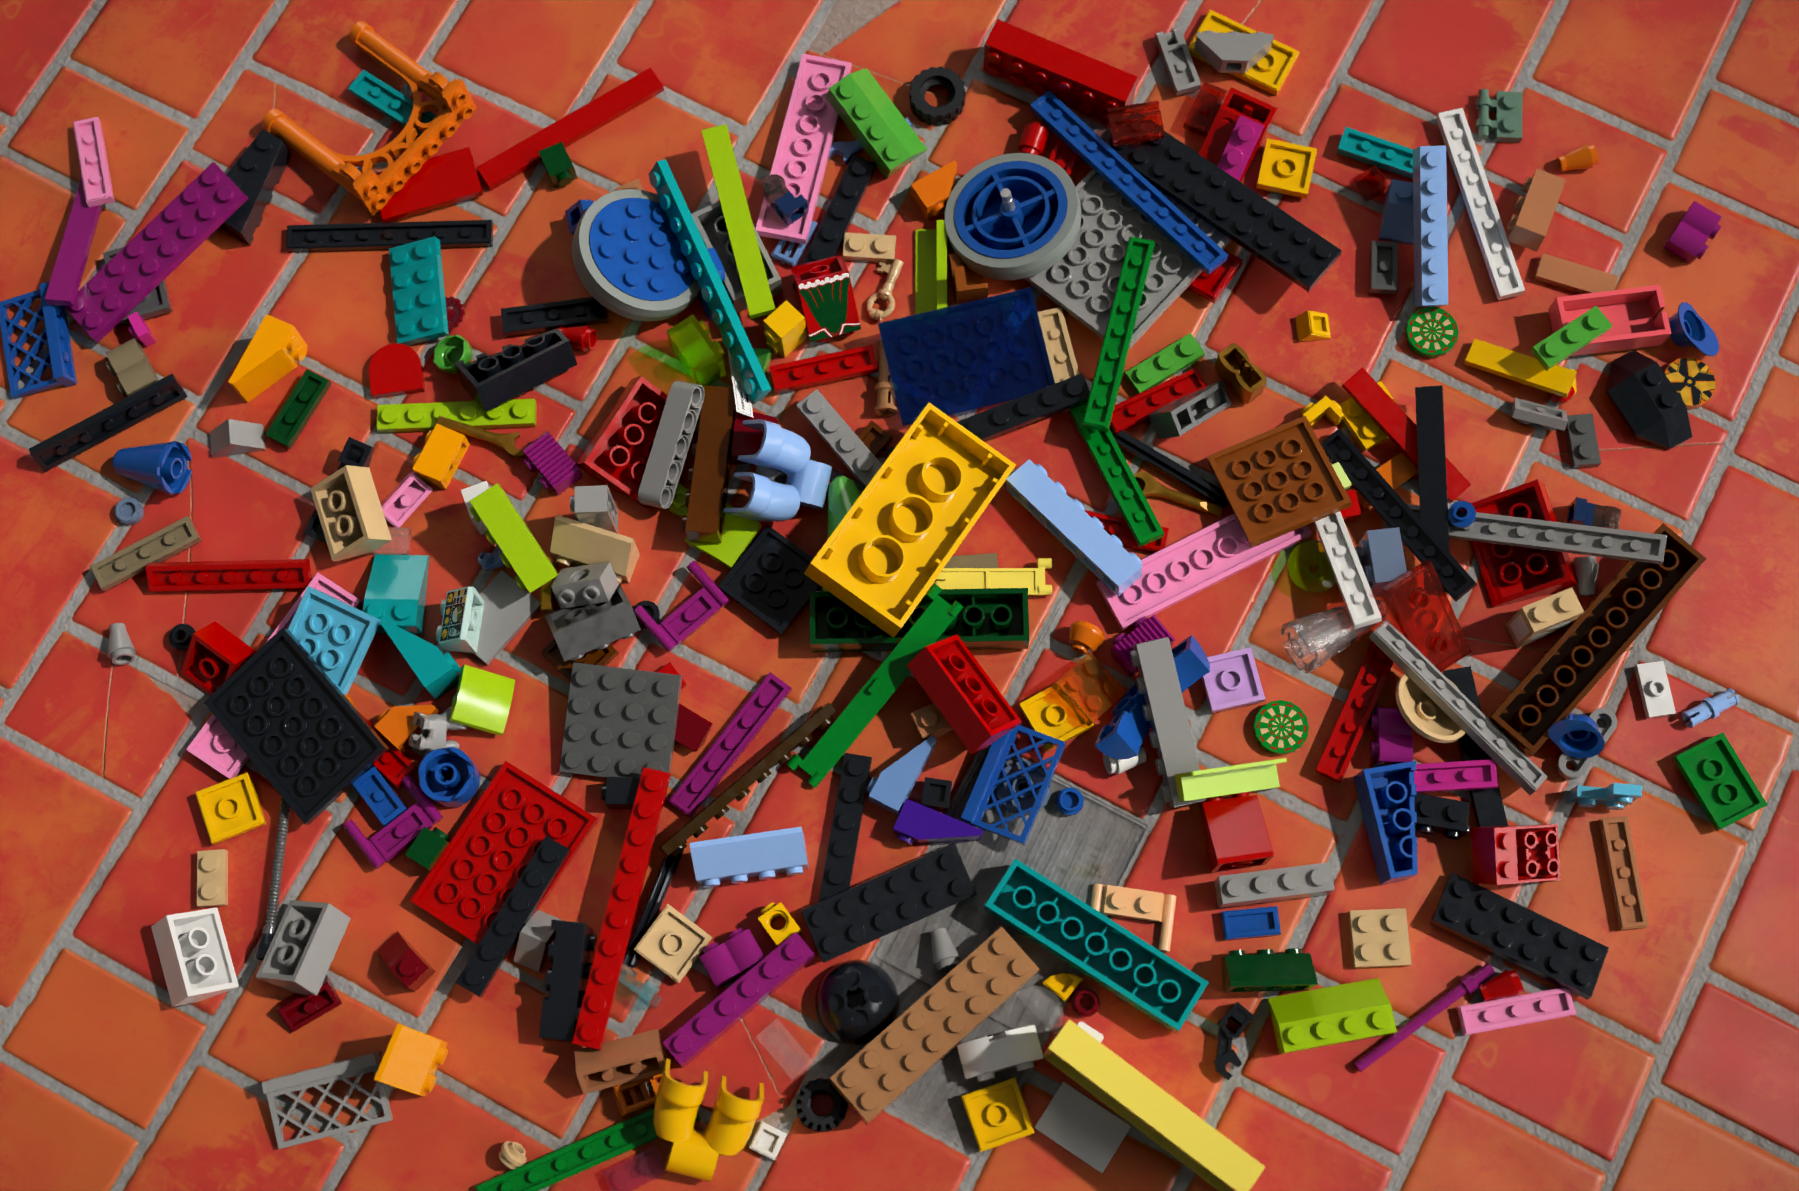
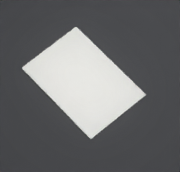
M1063 1081L1034 1128L1103 1173L1131 1126Z

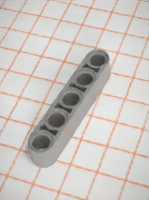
M675 381L671 385L639 487L638 499L641 504L667 509L672 504L704 401L705 391L702 385Z

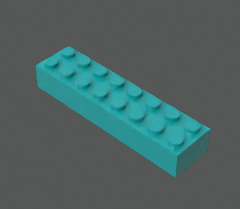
M1016 858L985 904L984 910L1175 1034L1180 1031L1209 983Z

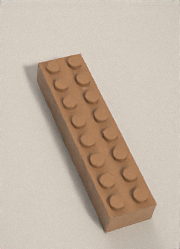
M1001 926L833 1074L829 1082L867 1126L1029 982L1040 969Z

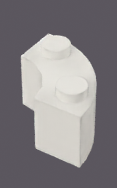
M1035 1025L1008 1030L994 1036H986L957 1045L965 1079L977 1077L978 1082L995 1078L994 1072L1017 1067V1071L1033 1068L1034 1061L1044 1058Z

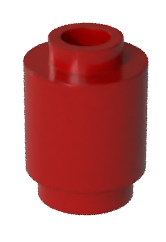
M1039 122L1025 125L1018 145L1019 153L1042 156L1049 135L1045 125Z

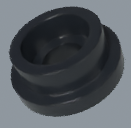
M178 624L170 631L169 642L177 650H188L192 635L196 631L188 624ZM185 632V638L183 640H178V636L181 633Z

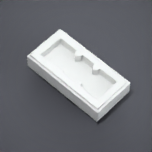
M1664 661L1635 665L1634 670L1646 719L1675 715L1676 710Z

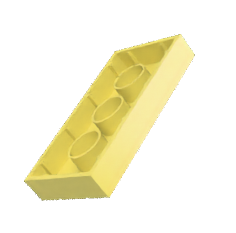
M1070 1019L1043 1054L1044 1059L1218 1191H1249L1265 1169V1166Z

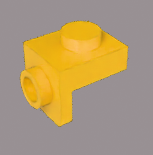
M1327 396L1316 404L1311 402L1301 411L1302 417L1306 416L1311 427L1324 416L1333 425L1337 426L1344 416L1340 405L1336 401L1330 400Z

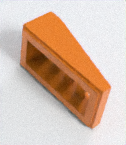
M662 1074L628 1082L613 1088L612 1093L621 1118L655 1105L658 1090L656 1079L661 1078ZM649 1082L655 1095L652 1098H650L648 1090L645 1085ZM639 1087L644 1101H638L634 1088ZM627 1091L632 1102L630 1106L627 1105L623 1094Z

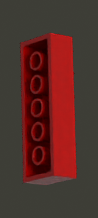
M997 19L984 46L983 69L992 76H1001L1010 80L1014 85L1030 88L1041 96L1049 90L1065 105L1076 107L1084 114L1100 117L1108 124L1120 126L1124 122L1134 101L1137 76Z

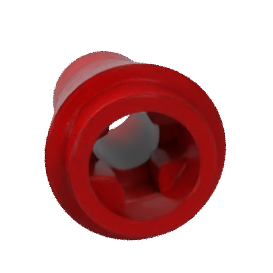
M590 326L558 328L569 339L572 347L585 352L595 348L597 332L595 329H591Z
M1506 969L1486 983L1479 985V991L1484 1002L1518 996L1519 992L1524 991L1522 982L1515 969L1511 971Z

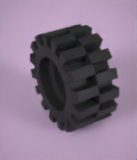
M817 1078V1080L807 1082L808 1084L800 1089L801 1091L796 1098V1110L799 1119L809 1129L817 1132H828L835 1127L837 1128L846 1117L848 1103L831 1085L829 1079ZM818 1094H826L833 1101L832 1111L823 1117L815 1115L811 1110V1101Z

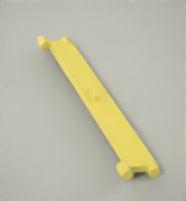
M1038 558L1037 568H943L934 583L941 589L1028 588V596L1052 595V585H1045V569L1052 568V559Z

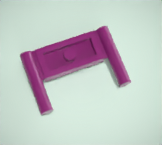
M692 561L686 568L701 583L703 588L658 625L641 605L634 610L635 616L667 652L672 651L676 645H680L730 601L695 561Z
M411 775L405 776L401 782L417 803L369 840L366 839L353 820H349L343 825L375 869L380 868L386 861L389 862L411 845L424 826L430 830L433 828V824L438 823L443 818Z

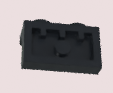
M1416 793L1414 798L1415 812H1417V823L1415 824L1417 833L1431 835L1433 832L1444 833L1445 838L1459 840L1470 833V827L1467 826L1469 802Z

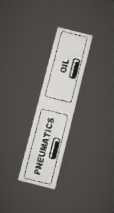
M728 350L736 412L754 418L751 398L744 389L743 380L735 369L732 356Z

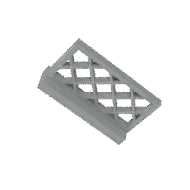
M380 1051L261 1082L263 1093L267 1094L278 1149L393 1120L385 1083L377 1081L372 1092L358 1084L365 1073L374 1071L376 1075L382 1061ZM358 1076L355 1081L349 1079L350 1077ZM338 1080H343L351 1085L344 1099L330 1091ZM329 1083L327 1088L321 1086L322 1084ZM310 1087L323 1092L316 1106L302 1099L306 1090ZM355 1088L369 1096L361 1110L347 1102ZM301 1090V1092H300V1094H299L298 1096H297L296 1094L292 1093V1092ZM377 1090H379L380 1097L375 1095ZM286 1094L295 1100L288 1113L278 1108L275 1096ZM327 1095L341 1103L333 1117L319 1109ZM372 1099L382 1104L384 1116L373 1118L364 1112ZM298 1103L312 1110L305 1124L291 1116ZM344 1106L358 1114L350 1125H345L336 1119ZM316 1113L330 1121L323 1132L318 1133L308 1127ZM280 1116L284 1117L282 1123L280 1120ZM361 1116L367 1119L366 1121L358 1122ZM287 1121L302 1128L295 1139L285 1141L283 1127ZM333 1124L338 1126V1128L330 1129ZM305 1131L311 1134L302 1137Z

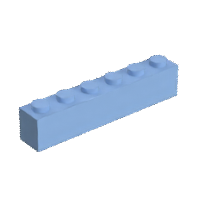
M1446 145L1419 146L1413 150L1415 307H1442L1448 305Z
M1029 459L1006 479V490L1118 597L1142 576V562L1140 558L1133 552L1128 553L1123 548L1120 539L1114 534L1110 536L1104 530L1101 521L1094 516L1091 518L1085 512L1081 502L1077 499L1072 500L1066 494L1065 488L1058 481L1053 482L1040 464L1035 465Z

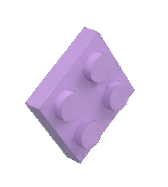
M1251 647L1207 657L1210 664V672L1201 678L1211 713L1265 701V695Z

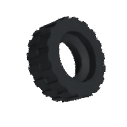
M939 66L937 68L929 67L927 70L924 69L920 71L919 75L914 77V81L910 85V107L913 109V114L921 122H926L927 125H947L951 121H955L958 115L962 113L963 106L965 105V88L963 81L960 80L957 73L952 72L949 68L945 69ZM932 86H942L948 90L950 99L944 106L933 107L925 100L926 91Z

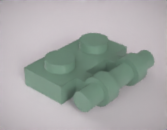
M1479 90L1478 98L1476 99V109L1478 110L1476 130H1478V138L1487 139L1489 132H1494V141L1520 143L1522 140V92L1497 91L1494 100H1491L1489 98V90ZM1489 111L1494 112V120L1489 118Z

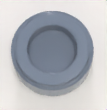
M124 498L117 503L115 516L125 525H135L142 520L144 508L136 499Z

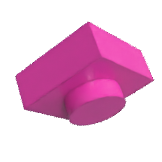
M137 311L127 316L132 325L128 329L136 341L141 340L146 347L156 343L146 322Z

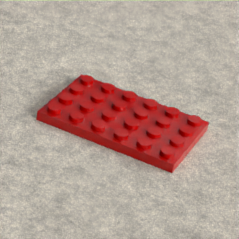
M505 761L410 901L479 945L545 836L567 847L571 852L532 916L539 910L598 819Z

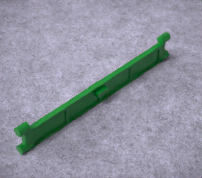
M935 583L926 592L927 596L934 601L804 760L794 753L786 763L794 771L800 766L810 774L811 777L808 783L816 788L910 674L911 671L906 665L922 649L935 643L963 609V606L956 600L950 605L941 598L939 593L942 589Z

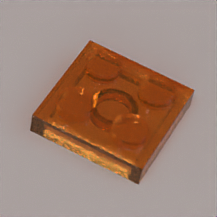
M1091 652L1051 686L1088 726L1094 723L1127 693L1122 685Z

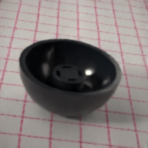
M849 960L831 968L821 979L815 995V1010L820 1024L833 1038L847 1044L860 1045L870 1043L894 1022L898 1012V992L892 978L880 966L865 960Z

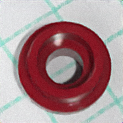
M1083 988L1074 993L1071 1006L1077 1015L1090 1017L1098 1011L1100 1000L1093 990ZM1082 998L1090 1000L1089 1008H1083L1080 1005Z

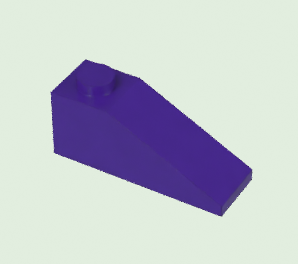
M909 799L905 800L893 828V833L898 835L896 839L908 845H912L913 842L917 844L974 841L981 840L983 836V830Z

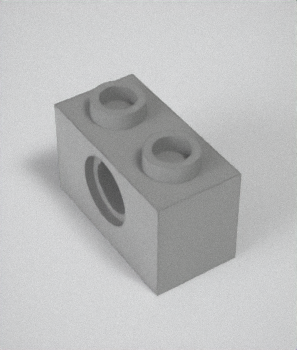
M610 561L561 569L551 588L562 609L608 602L618 587L619 582Z

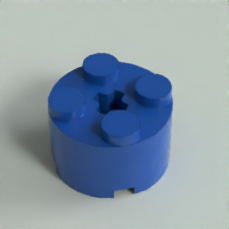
M447 747L433 750L424 757L419 766L418 775L421 789L428 797L441 806L461 807L471 800L478 790L481 779L478 768L460 749ZM449 774L453 775V778L451 780L445 779V776Z

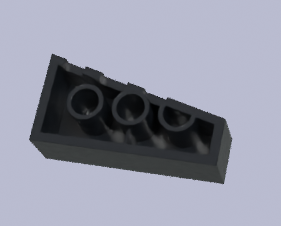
M264 129L260 131L226 174L249 199L220 228L251 246L254 239L253 234L256 227H259L261 224L264 209L271 202L274 187L276 184H279L291 157L284 142Z
M558 328L527 338L523 345L509 344L502 347V352L487 356L485 352L476 355L477 360L465 364L462 360L454 363L463 388L485 412L498 407L514 397L520 396L523 392L541 385L552 377L564 373L577 365L569 339Z
M552 920L551 930H556V937L549 944L548 956L550 963H553L552 969H548L545 977V990L550 993L549 997H544L539 1037L544 1040L572 1043L585 995L586 980L589 979L593 964L589 963L590 952H594L596 949L597 935L593 934L594 930L586 923Z

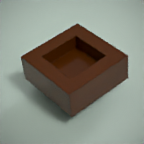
M873 421L858 436L876 458L892 441V436Z

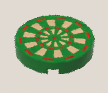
M1436 307L1421 308L1413 313L1405 328V338L1410 344L1409 347L1412 351L1421 357L1431 359L1449 353L1457 342L1459 333L1457 323L1451 314Z
M1283 700L1269 702L1260 709L1254 718L1253 732L1258 744L1271 754L1282 756L1293 753L1301 748L1308 737L1309 725L1307 717L1301 708L1292 702Z

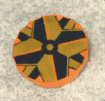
M1689 357L1676 359L1664 371L1689 410L1700 408L1711 399L1715 392L1716 379L1713 371L1706 363L1698 359Z

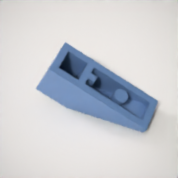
M933 736L929 737L883 770L878 778L873 777L867 788V792L870 793L869 801L899 816L905 800L908 799L936 746V738Z

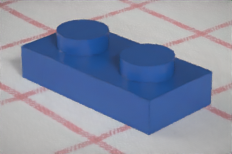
M375 766L353 783L354 787L385 827L407 810L406 806Z

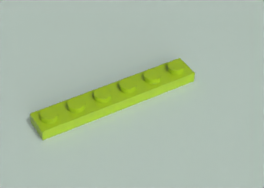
M511 399L487 412L476 401L377 405V431L379 433L430 431L436 426L439 416L481 429L536 427V400Z

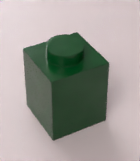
M562 142L538 151L554 188L566 186L574 179H577L574 166Z
M424 826L405 855L431 871L448 846L449 842L446 840L449 836L436 827L431 831Z

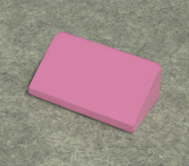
M409 472L381 503L386 521L396 529H399L433 489L414 472Z

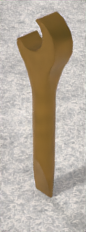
M442 416L438 417L436 424L458 433L491 442L504 449L512 457L521 458L525 456L522 450L515 447V441L520 437L518 432L509 434L494 433Z
M1138 472L1134 474L1136 480L1144 485L1142 492L1145 497L1165 498L1218 517L1221 515L1223 508L1218 505L1169 489L1156 481L1149 473Z

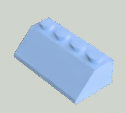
M802 827L689 843L695 878L699 885L703 884L704 888L720 886L721 881L731 880L732 884L748 882V877L759 876V880L772 879L776 877V873L786 872L787 876L803 874V869H809Z

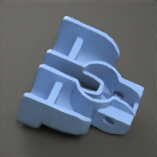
M744 420L742 422L743 426L764 431L760 450L754 455H739L738 460L765 468L780 470L787 474V481L785 484L755 473L736 472L734 474L735 478L753 482L750 499L743 508H724L723 512L755 521L783 522L793 518L800 505L817 510L824 509L832 467L809 460L810 446L798 434L766 420Z

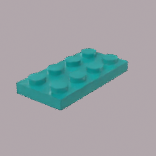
M434 236L390 248L389 257L397 343L409 346L448 336L440 240Z

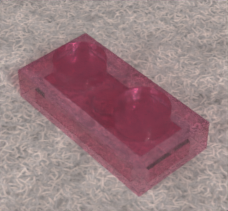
M657 1146L603 1172L611 1191H633L668 1173V1171H665V1164Z

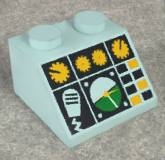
M467 586L447 591L446 599H443L441 602L440 612L443 615L442 626L439 625L437 628L436 640L446 651L477 653L485 601L474 587Z

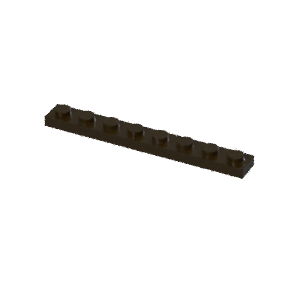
M830 703L823 705L658 848L664 856H669L671 853L674 857L687 847L685 841L693 835L697 838L709 828L706 823L711 818L715 817L716 820L721 818L729 811L727 805L732 800L736 799L739 802L750 792L748 787L754 781L760 784L771 774L769 768L776 762L779 766L792 756L789 752L796 745L800 748L813 738L810 735L812 731L817 727L822 730L833 721L831 715L836 712Z

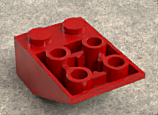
M1231 87L1198 154L1217 166L1240 115L1264 125L1241 176L1240 182H1242L1273 124L1278 108Z
M1558 824L1471 827L1474 884L1503 885L1561 880Z

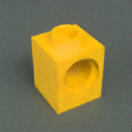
M773 902L761 910L762 916L758 920L777 947L795 932L798 934L802 933L781 902L777 905ZM781 916L785 918L786 925L783 929L774 930L771 928V921L775 917Z

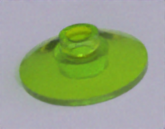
M1305 541L1292 550L1287 561V570L1290 579L1297 587L1307 592L1319 593L1330 589L1336 584V579L1321 541ZM1308 566H1315L1317 572L1311 573L1308 570Z

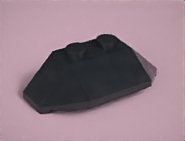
M1633 350L1611 362L1606 394L1635 437L1651 444L1662 446L1666 450H1670L1692 438L1687 406L1656 361Z

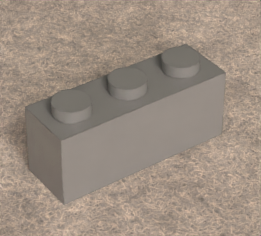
M608 485L575 486V494L570 496V510L574 512L575 520L618 534V509Z

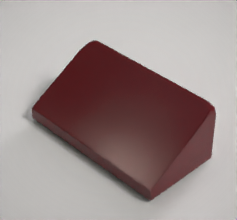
M679 703L675 741L696 752L705 743L713 723Z
M326 975L317 996L294 993L277 1003V1012L291 1033L341 1005L342 1001L328 975Z

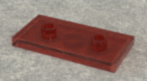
M1426 560L1382 588L1403 636L1440 672L1472 653L1431 561Z

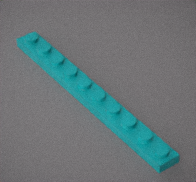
M666 159L657 161L648 174L650 184L658 194L661 208L665 210L668 216L671 230L679 240L681 251L686 256L691 267V273L700 286L702 297L711 310L712 319L721 332L723 343L732 356L733 365L743 380L746 393L750 396L753 403L762 401L771 391L768 380Z

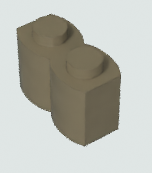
M135 338L106 353L109 359L106 365L113 376H118L120 382L116 384L124 397L130 396L159 381L143 348Z

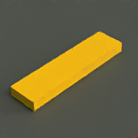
M1475 338L1465 359V365L1565 398L1569 394L1577 371L1558 365L1546 371L1536 358Z

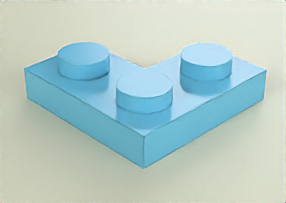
M1612 783L1606 788L1577 785L1569 790V801L1578 802V806L1595 807L1596 804L1606 805L1607 809L1622 810L1625 806L1632 804L1633 801L1642 797V785Z

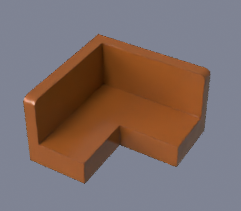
M957 253L949 254V267L956 312L987 308L988 283L983 282L982 275L966 267L961 262V258Z

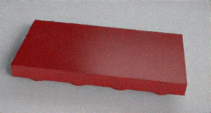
M470 147L428 158L421 169L413 174L404 183L403 188L396 192L380 210L384 223L482 196L483 191Z

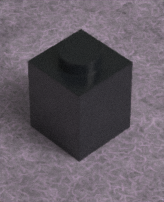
M607 777L606 785L602 784L601 800L605 801L609 809H633L640 777Z

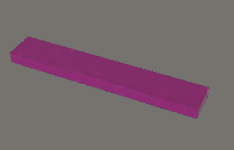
M82 176L45 296V301L48 305L74 306L103 205L94 207L87 205Z
M770 672L668 801L689 818H692L792 691V688Z

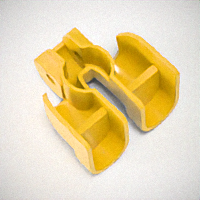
M666 1058L655 1098L653 1119L656 1134L660 1138L672 1142L665 1164V1171L710 1182L719 1154L726 1156L737 1155L745 1147L763 1104L764 1083L759 1082L754 1100H745L730 1094L726 1090V1076L722 1075L709 1124L705 1131H697L694 1129V1123L708 1084V1071H703L699 1086L686 1085L670 1077L671 1059Z

